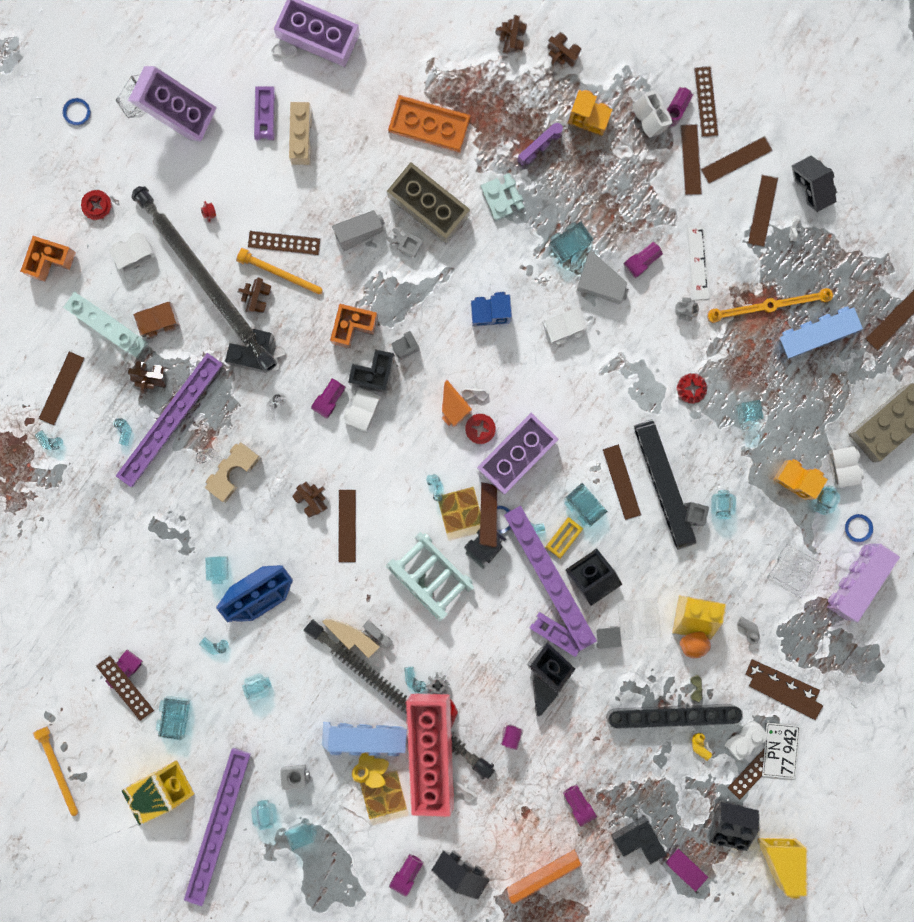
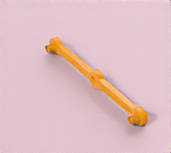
M824 288L819 293L781 300L768 298L760 304L720 311L717 308H713L708 312L707 318L710 322L717 323L721 318L758 311L772 313L780 307L819 300L827 303L832 300L833 292L829 288ZM772 303L773 307L769 308L767 304Z

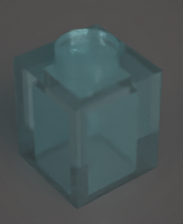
M760 400L736 405L740 424L764 419Z
M228 556L205 557L206 581H212V584H223V580L229 579Z
M308 819L287 828L285 835L293 851L313 843L317 831L314 824H310Z

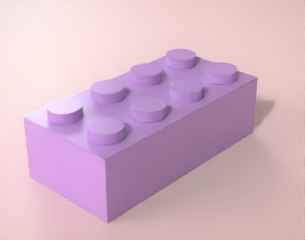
M286 0L274 27L276 38L343 67L346 66L360 35L358 24L302 0Z
M144 66L128 100L184 137L194 141L202 140L217 108L155 66Z
M531 412L477 467V470L505 495L559 439Z
M867 544L861 548L859 552L860 557L850 565L849 574L841 579L838 584V591L833 593L828 600L827 608L845 620L859 622L900 556L882 544Z

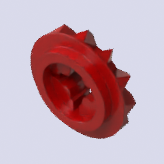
M91 190L83 196L81 209L85 216L96 221L104 219L106 215L110 214L109 211L112 207L111 199L105 192ZM91 201L95 203H98L100 201L99 204L102 207V209L96 208L95 210H93L94 206L92 205Z
M689 373L678 381L677 393L684 402L694 404L703 400L707 394L708 386L705 379L699 374ZM691 380L694 386L700 387L694 391V396L691 390H685V388L691 385Z
M486 414L471 416L465 426L467 437L476 444L489 442L494 437L496 431L493 419ZM484 421L483 428L489 432H481L479 437H477L478 431L472 426H479Z

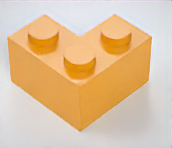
M579 90L568 124L603 136L613 109L604 103H595L597 96L591 91Z
M792 459L784 461L773 480L802 499L813 500L818 497L828 479L824 477V473L816 468L805 470L799 461Z

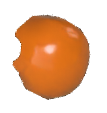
M694 632L684 636L680 640V646L685 656L695 659L705 656L710 651L711 642L704 632Z

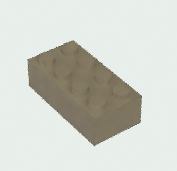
M412 162L408 164L387 190V197L446 244L470 216V209Z
M914 383L903 386L848 433L873 463L882 461L914 433Z

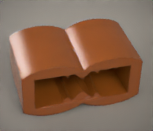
M171 302L162 303L133 314L140 336L147 339L157 337V333L161 331L165 333L175 331V327L180 325Z

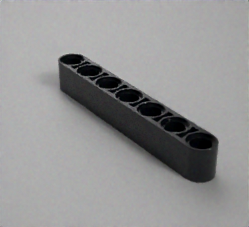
M653 419L634 425L637 440L677 550L696 544L691 523L685 521L686 509Z
M733 704L613 708L606 715L608 723L614 728L737 724L743 717L741 709ZM731 709H735L736 715L730 719L728 712ZM711 710H716L717 716L714 719H709L708 715ZM677 711L678 718L671 721L670 714ZM697 711V718L690 720V712ZM653 712H658V720L654 722L651 721V714ZM634 713L640 714V719L637 722H631V716ZM614 714H620L621 716L618 723L611 721V717Z

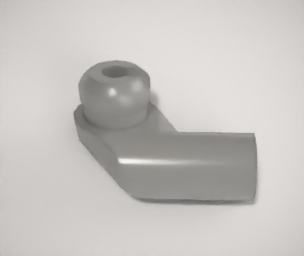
M741 617L737 625L746 629L749 643H758L760 639L758 626Z

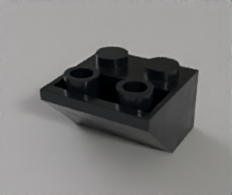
M720 802L714 815L709 843L735 848L739 851H748L759 832V810Z

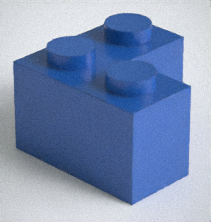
M496 292L490 299L476 297L474 300H471L472 326L510 324L512 318L510 294L506 295L505 292Z

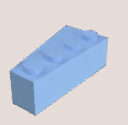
M847 306L837 310L838 314L834 316L827 314L820 317L819 322L812 324L809 321L800 325L801 329L794 331L792 328L782 332L783 336L779 339L787 359L811 351L816 347L827 345L834 340H840L852 333L860 332L863 328L855 308L849 309Z
M323 722L322 746L331 755H342V752H349V755L358 756L361 755V752H369L368 755L380 756V753H388L389 756H399V753H405L407 729L403 726L376 725V728H372V725L359 724L356 728L348 723L331 726L330 722Z

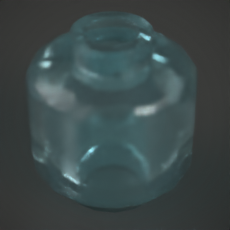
M827 485L823 487L818 497L811 502L816 512L828 515L836 510L841 497L835 487Z
M719 490L718 493L711 497V513L718 519H730L736 513V497L730 494L728 490Z
M261 673L245 678L244 684L241 685L246 699H250L253 702L269 695V688L272 687L269 678H264Z
M268 800L257 801V805L251 809L254 827H258V830L274 828V824L278 821L275 804L269 803Z

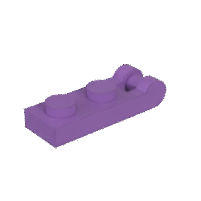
M255 86L254 139L268 138V140H274L275 88L272 86ZM261 126H267V131H261Z
M554 123L520 153L517 161L521 166L526 163L530 164L537 157L536 154L540 150L542 152L550 146L549 142L552 139H559L563 130L562 125Z
M539 612L536 616L538 617L537 620L529 628L576 657L580 649L569 630ZM544 622L549 624L545 631L541 629Z

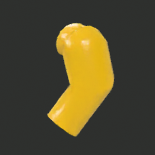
M695 733L692 737V749L696 754L708 761L712 753L704 748L705 736L702 733Z

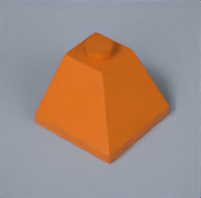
M446 380L444 382L442 414L444 416L441 418L448 426L452 425L455 427L472 413V409L451 383Z

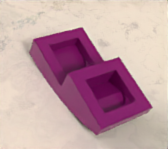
M679 848L665 862L695 892L709 878Z

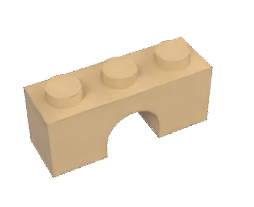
M290 102L289 159L292 165L311 164L310 128L312 109L310 102Z
M241 442L239 445L236 443L229 452L231 455L228 459H223L217 467L219 470L216 474H211L205 482L207 484L205 489L225 503L238 488L230 480L231 471L236 467H242L245 471L250 472L261 459L258 454Z

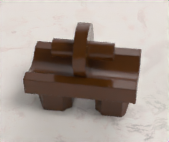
M514 15L513 19H509L508 22H502V27H497L495 30V34L500 36L499 41L504 42L502 51L504 54H508L511 51L519 53L523 50L524 41L516 39L517 34L522 36L525 34L527 24L519 21L520 16Z
M562 32L555 37L551 36L548 40L547 48L551 50L548 55L553 58L550 64L555 66L559 63L563 67L567 63L573 68L582 49L577 44H573L570 49L566 48L564 45L568 38Z
M257 277V279H254L251 291V284L249 283L245 284L244 289L238 288L237 291L239 294H242L241 302L246 303L247 297H249L245 312L264 313L266 303L257 299L259 294L269 296L271 290L269 284L263 282L262 278Z
M136 361L134 367L129 368L128 375H130V381L135 382V387H140V393L146 394L148 389L154 390L155 386L165 387L163 366L154 365L152 372L146 371L147 365L145 363Z
M306 481L296 487L297 491L292 498L298 504L304 500L309 504L304 509L305 514L309 518L328 509L323 502L326 499L322 494L326 490L324 486L318 489L315 484L310 486Z

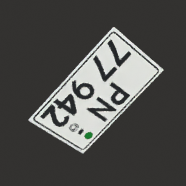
M767 723L766 732L768 737L765 740L762 776L796 779L800 726Z

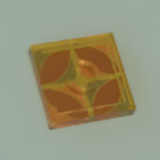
M474 487L437 496L446 533L480 525V508Z
M397 770L381 775L386 784L380 788H370L365 783H360L369 819L407 809Z

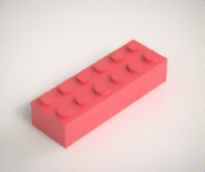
M411 694L406 701L411 815L450 817L454 809L450 694Z

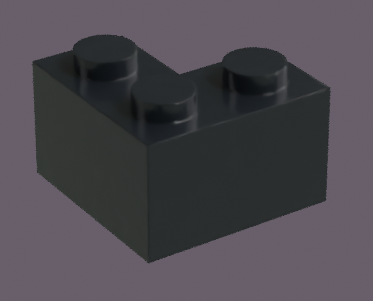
M812 155L791 165L794 181L804 188L807 205L816 212H819L837 202V189L833 180L835 175L831 168H827Z
M252 329L248 347L229 343L225 362L228 365L266 373L256 361V358L262 352L269 351L271 353L274 335L270 332Z
M375 349L371 368L352 364L348 380L349 385L387 393L395 354Z
M645 815L611 834L623 857L639 848L643 851L650 865L667 856Z
M443 850L431 871L455 893L478 900L490 881V878L485 875L486 871L478 865L473 867L468 862H463L461 860L462 856L455 851L450 853Z

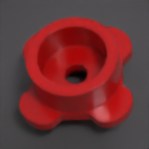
M203 201L204 205L201 207L202 216L204 219L207 218L208 222H211L212 218H216L215 208L212 203L207 204L206 201Z

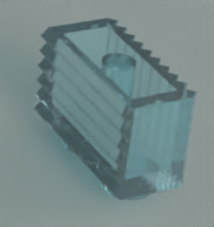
M573 222L566 227V232L563 234L558 232L550 238L551 241L548 246L560 264L593 243L594 239L582 222L578 224Z
M580 483L564 497L566 500L565 506L571 512L574 510L579 515L577 519L583 526L591 527L608 512L583 483Z
M166 696L164 700H161L159 712H162V715L156 724V731H159L158 737L182 740L185 737L191 699Z

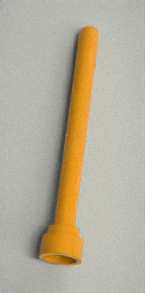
M245 248L240 249L236 262L243 265L250 263L316 294H322L323 289L253 257L249 253L250 251Z
M48 726L33 732L35 740L42 744L71 816H76L78 810L49 742L50 731Z

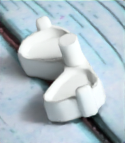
M275 44L271 48V52L275 56L293 58L298 55L294 45L290 46L286 51L279 44Z
M799 215L794 216L790 227V240L793 242H797V231H801V228L796 227L801 218Z
M277 345L274 348L272 356L276 361L278 357L285 355V349L281 345ZM279 363L272 370H278L280 368Z
M477 387L464 388L461 392L465 400L476 395L478 399L484 401L488 396V391L477 389Z
M453 781L454 793H463L464 799L467 802L475 800L477 795L467 789V784L463 786L459 782Z

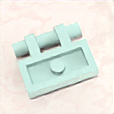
M510 173L503 176L504 184H500L499 179L496 178L480 186L495 221L513 214L511 206L516 205L518 211L525 208L522 202L523 197L521 194L519 195L516 181L512 179ZM508 189L512 196L509 200H507L504 193Z

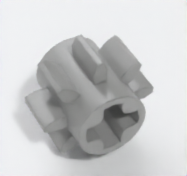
M683 297L682 302L676 304L675 313L683 321H692V317H696L699 313V306L695 300Z
M436 672V677H428L431 684H426V687H431L430 694H440L441 692L447 694L445 686H449L450 683L444 681L446 675L441 678L438 672ZM436 680L443 684L439 690L436 689V686H432Z

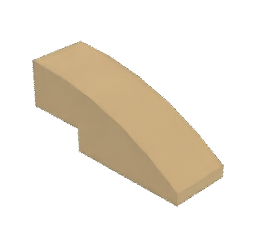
M329 618L322 621L349 650L356 645L369 658L380 647L373 638L371 639L363 631L350 624Z

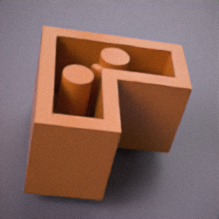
M32 236L20 272L28 277L46 282L51 265L70 270L76 252L70 247Z
M339 303L330 342L334 345L351 348L355 330L373 335L378 319L377 312Z

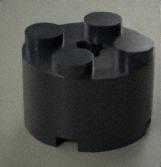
M480 529L477 531V538L474 541L471 539L464 547L466 550L465 555L482 569L486 567L483 564L486 561L490 563L502 549L501 542L504 541L506 543L508 540L498 531L496 547L480 544Z

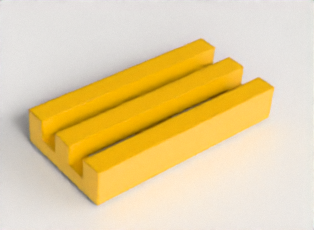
M567 517L545 548L561 559L584 528ZM571 523L572 525L569 527V529L566 531L563 537L559 540L556 546L552 548L551 545L554 543V541L558 538V536L561 534V532L564 530L567 524ZM576 527L577 531L574 533V535L571 537L568 543L564 546L561 552L558 553V548L562 545V543L565 541V539L568 537L571 531Z

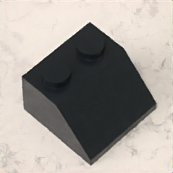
M597 548L566 569V572L590 606L623 585L616 571Z
M548 642L527 663L528 667L557 694L562 690L576 669Z

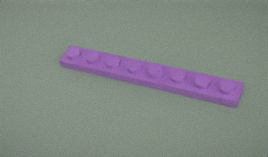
M207 352L116 474L117 478L133 488L223 367V363Z
M521 505L504 514L580 651L597 642Z
M236 748L231 749L183 901L199 906L204 904L251 753Z

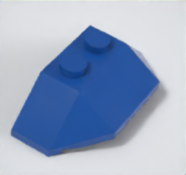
M283 565L262 566L230 586L216 609L226 622L253 621L286 600L290 586L293 583V578Z

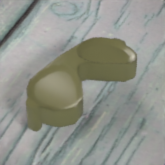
M695 675L690 678V682L697 689L691 694L690 698L700 703L702 700V679L699 675Z

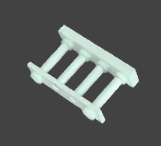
M75 291L63 306L67 311L136 358H139L149 344Z
M419 532L415 537L419 542L400 560L395 561L392 559L385 567L438 621H441L447 615L445 612L446 607L464 589L470 592L474 588L472 585L473 581L467 575L463 576L432 544L433 541L427 534ZM425 547L432 556L414 574L409 575L404 570L405 565ZM439 561L445 570L427 588H422L418 584V580ZM452 575L459 584L441 602L438 601L436 603L431 598L433 596L432 593Z

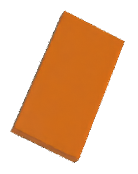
M398 95L388 132L460 153L471 115Z
M575 849L508 886V897L511 903L515 904L580 867L582 864Z

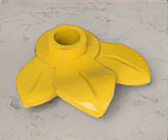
M363 752L359 757L358 764L352 769L353 779L357 783H365L370 788L384 786L386 782L381 775L388 769L389 762L382 758L374 759V756L368 755L369 752ZM364 770L365 775L363 777H359V772Z

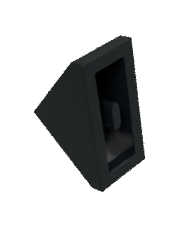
M533 675L536 716H541L558 694L537 675Z

